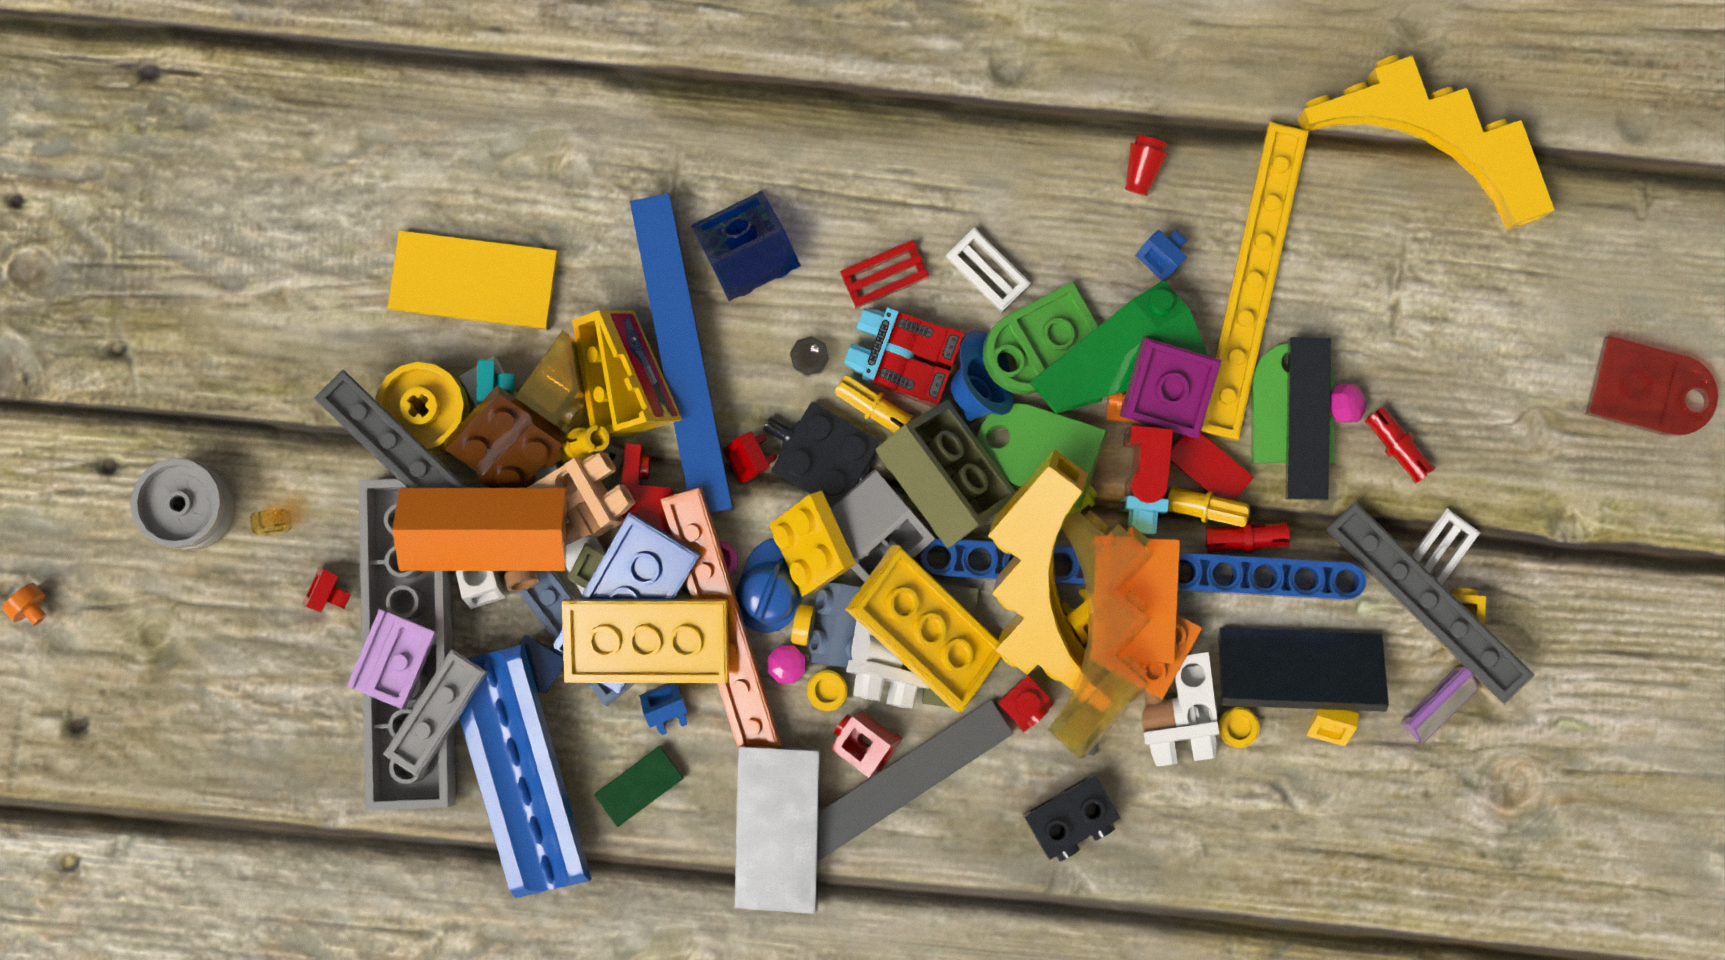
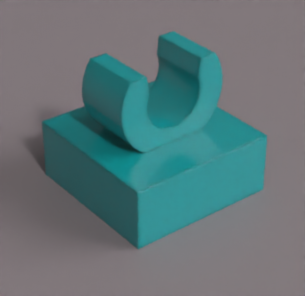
M478 360L477 404H480L497 385L508 393H514L515 374H495L494 360Z

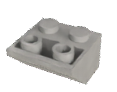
M876 469L830 508L855 560L856 565L852 569L864 582L892 545H899L914 558L935 539L923 522Z

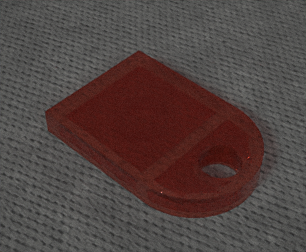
M1607 336L1603 340L1585 415L1663 436L1679 437L1701 429L1710 421L1717 407L1718 389L1710 371L1693 358ZM1690 390L1699 392L1704 399V406L1700 412H1693L1686 405L1685 398Z

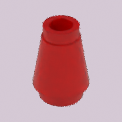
M1137 134L1135 142L1130 143L1126 176L1127 183L1124 190L1148 196L1149 190L1168 156V153L1165 152L1168 143Z

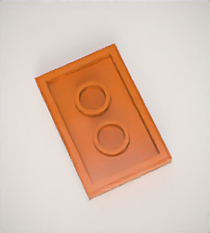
M1097 536L1091 660L1175 664L1180 540Z

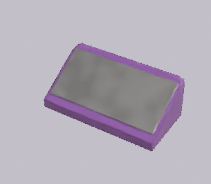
M1466 667L1454 668L1401 721V725L1419 743H1425L1478 690L1473 674Z

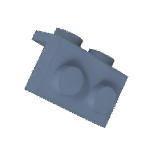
M828 583L820 589L815 599L816 619L814 631L809 638L810 662L847 668L848 660H852L851 652L856 619L845 609L861 587Z

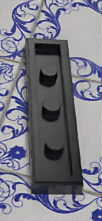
M1290 337L1288 339L1285 499L1326 501L1329 499L1331 338Z

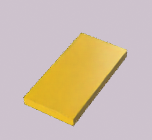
M399 231L387 309L394 312L548 331L559 253L557 250Z
M892 545L845 609L955 712L962 713L1001 658V655L995 651L999 640L899 545Z
M564 599L562 601L564 682L728 683L727 599Z

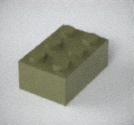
M949 400L942 402L908 422L875 449L884 461L886 468L892 472L908 494L911 502L917 506L931 525L934 533L942 540L947 549L995 517L1016 493Z

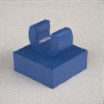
M1158 229L1135 256L1161 281H1166L1186 260L1187 256L1180 249L1188 239L1178 229L1168 238Z
M667 683L639 695L643 714L650 728L656 726L660 734H667L664 722L675 717L679 719L682 727L687 725L685 715L687 708L678 683Z

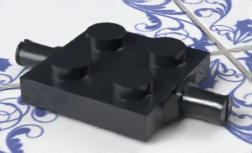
M812 401L801 420L795 423L792 428L773 416H770L768 419L769 424L766 423L763 431L783 441L781 454L772 467L771 472L808 494L822 490L831 507L870 474L871 459L876 453L875 449L881 444L880 440Z

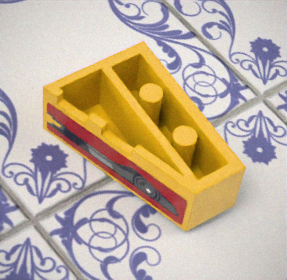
M598 310L572 319L590 427L598 425V428L604 427L608 431L610 438L628 437L682 420L634 310Z

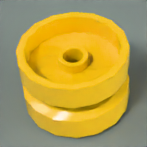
M423 362L399 366L388 374L378 388L375 399L433 456L447 452L444 441L473 411L470 395L460 380L435 364ZM423 405L429 410L425 416L420 414V409Z

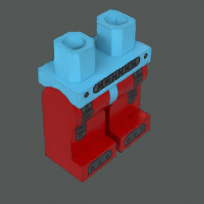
M888 307L885 313L879 310L863 308L856 330L875 336L876 340L872 350L851 343L843 365L862 374L863 381L875 384L931 408L936 407L941 399L964 332L932 324L911 315L899 313V311Z
M1132 425L1124 431L1123 447L1134 448L1132 472L1124 486L1126 497L1120 499L1119 511L1128 512L1127 534L1155 535L1158 515L1168 512L1169 500L1162 499V497L1165 495L1168 486L1173 429Z

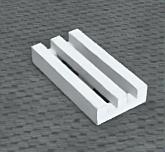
M975 227L946 254V258L1001 313L1031 284ZM972 241L1018 284L1014 289L969 246ZM961 252L1006 295L1004 299L999 297L958 256Z
M1448 508L1443 510L1411 554L1419 562L1448 521L1453 523V526L1423 565L1430 573L1460 530L1466 533L1465 537L1435 577L1442 585L1480 534L1478 530Z

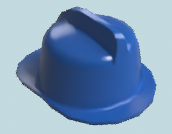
M977 330L967 333L961 340V367L954 375L950 384L953 398L961 407L963 418L967 421H972L978 417H985L992 413L1005 415L1013 407L1012 393L997 385L985 368L983 345L987 333ZM1005 353L998 354L997 362L999 367L1006 372H1010Z
M774 539L766 540L754 548L747 559L735 592L745 626L761 633L780 631L787 626L796 614L797 606L802 599L797 585L791 578L790 570L782 552Z

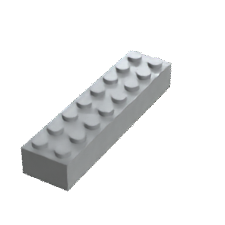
M398 479L358 480L362 648L379 609L437 632L405 709H400L363 693L365 810L457 805L455 724L421 777H416L383 755L450 650L453 649L451 571H399L392 528L399 488L407 487Z

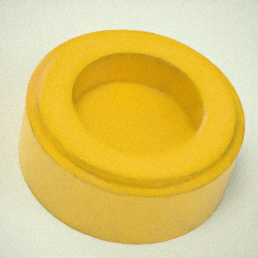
M804 604L797 606L791 635L792 644L807 646L814 606Z
M824 670L816 673L807 685L808 699L819 710H835L846 700L847 684L844 678L834 671Z
M1232 707L1225 710L1218 719L1219 737L1225 744L1231 747H1247L1258 737L1259 721L1256 715L1249 709Z

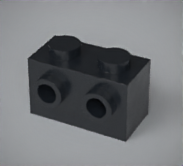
M1094 774L1087 776L1022 815L1049 860L1057 857L1059 862L1080 851L1078 843L1092 836L1094 841H1097L1116 829L1113 823L1121 819Z

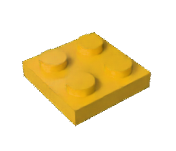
M822 490L809 494L769 524L774 541L780 548L790 570L791 578L797 585L802 597L815 593L856 565Z

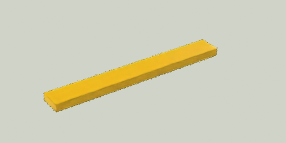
M1269 122L1214 357L1222 361L1200 433L1234 441L1239 440L1309 133L1307 130Z

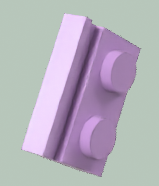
M379 609L347 687L361 691L366 695L400 709H405L437 632Z

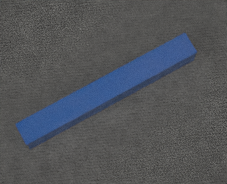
M669 193L630 201L665 382L682 420L674 422V428L686 488L689 491L702 487L710 513L732 510L734 507L673 202Z

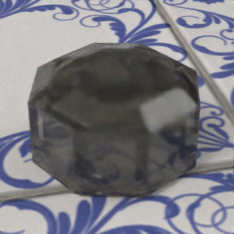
M813 336L797 340L790 352L794 370L807 378L822 374L830 361L826 344Z

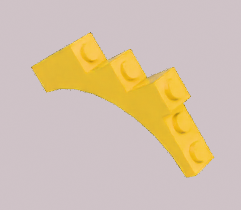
M1392 55L1376 62L1377 68H1374L1367 77L1370 87L1367 86L1366 82H1362L1346 88L1343 91L1344 95L1330 100L1328 95L1314 98L1306 103L1307 108L1298 116L1301 129L1307 131L1330 126L1368 125L1397 130L1428 142L1451 156L1476 179L1493 202L1506 231L1542 219L1555 210L1522 120L1508 124L1507 119H1501L1484 126L1483 133L1468 89L1464 88L1454 92L1452 87H1446L1430 94L1429 100L1413 55L1400 59L1398 55Z
M1054 449L995 516L988 535L1000 550L1015 555L999 573L992 595L997 597L998 602L1004 608L1017 612V615L1001 631L995 651L1001 655L1008 665L1015 668L1018 667L1027 675L1038 664L1050 678L1061 681L1075 691V694L1081 701L1089 705L1092 704L1103 712L1113 702L1117 681L1101 666L1091 660V656L1075 637L1062 611L1055 584L1054 549L1058 531L1065 515L1082 493L1087 473Z

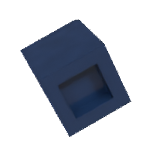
M524 635L519 644L524 643L537 691L546 694L563 669L564 658L532 636Z

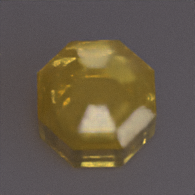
M287 509L251 513V532L265 537L286 533L292 528L291 514Z

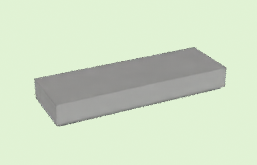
M451 649L383 755L416 777H421L488 671L456 650Z

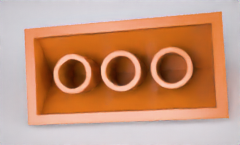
M399 488L392 528L399 571H566V488Z

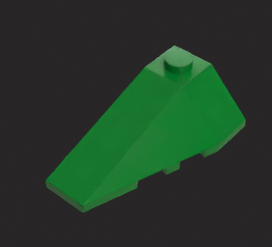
M1162 280L1113 314L1031 381V385L1057 414L1101 402L1103 397L1126 392L1142 337L1208 356L1190 308L1167 282Z

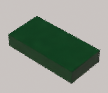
M660 745L593 795L614 824L619 827L683 780L684 777Z

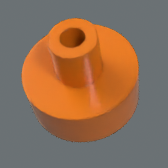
M35 583L27 584L5 602L2 610L14 623L27 618L36 626L47 616L39 607L45 600L46 595Z

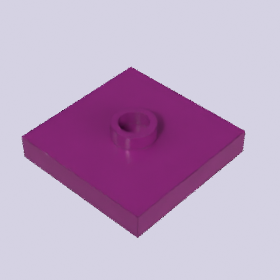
M1142 337L1119 416L1163 429H1173V432L1199 439L1222 360Z

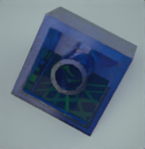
M763 191L751 195L691 225L728 301L739 296L748 295L755 288L774 279L782 278L790 271L801 266L785 229Z

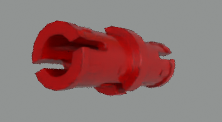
M1383 405L1366 418L1364 422L1368 424L1387 449L1384 452L1388 457L1394 456L1412 478L1414 484H1416L1436 467L1429 462L1412 441L1415 438L1410 431L1406 433L1386 409L1387 407Z
M1248 521L1243 527H1205L1207 553L1228 550H1244V553H1253V549L1289 547L1290 545L1287 521L1268 524H1251Z

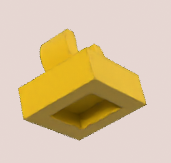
M1080 589L1078 593L1084 603L1073 609L1067 602L1062 603V609L1066 614L1065 618L1074 635L1084 645L1092 639L1094 595L1091 596L1087 590Z
M1315 709L1308 721L1306 736L1345 747L1358 727L1359 713L1349 710Z

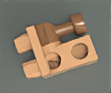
M601 452L586 459L573 458L565 463L564 466L527 487L566 488V516L569 519V522L566 524V546L584 536L598 537L611 528L617 527L624 522L622 515L635 504L633 496L625 485H618L607 492L602 480L614 473L616 469L609 455Z

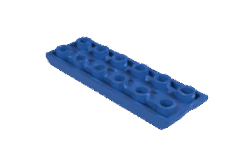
M524 643L468 658L488 671L459 718L510 892L516 898L592 880Z

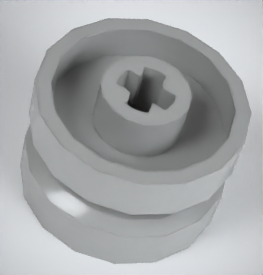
M179 458L159 461L146 469L135 483L130 501L133 521L142 535L157 545L187 551L207 548L220 540L231 526L235 511L233 490L224 476L209 466Z

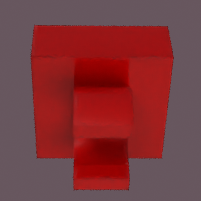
M752 431L737 437L722 449L740 485L755 479L777 459L776 453L764 456L759 446L768 439L765 434L754 437Z
M319 566L302 603L319 613H322L326 602L345 609L351 594L344 589L334 586L338 578L335 572Z

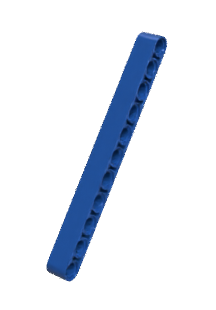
M934 539L922 550L920 560L923 569L932 576L997 580L999 573L1008 564L1011 554L1003 552L994 542L960 540L947 549L941 539ZM1055 545L1054 555L1063 554L1068 557L1071 563L1070 572L1066 576L1055 575V584L1095 586V576L1090 570V563L1096 557L1097 548ZM934 547L946 549L950 554L948 566L943 569H935L930 566L927 561V554L930 549ZM981 549L988 553L991 561L988 569L978 572L969 566L968 555L971 551ZM1180 553V561L1186 562L1190 566L1192 575L1187 583H1179L1178 591L1341 601L1358 597L1366 586V576L1363 570L1352 563ZM1219 563L1227 565L1232 572V579L1226 586L1217 584L1213 579V569ZM1258 566H1264L1272 573V582L1266 589L1259 587L1254 581L1253 574ZM1300 568L1308 570L1312 575V586L1307 591L1299 589L1294 581L1295 573ZM1340 571H1346L1353 579L1352 589L1348 593H1343L1336 587L1335 578Z

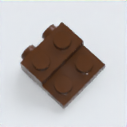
M498 385L444 441L445 450L476 470L478 480L490 488L529 487L535 483V474L542 466L552 467L555 465L563 451L560 429Z

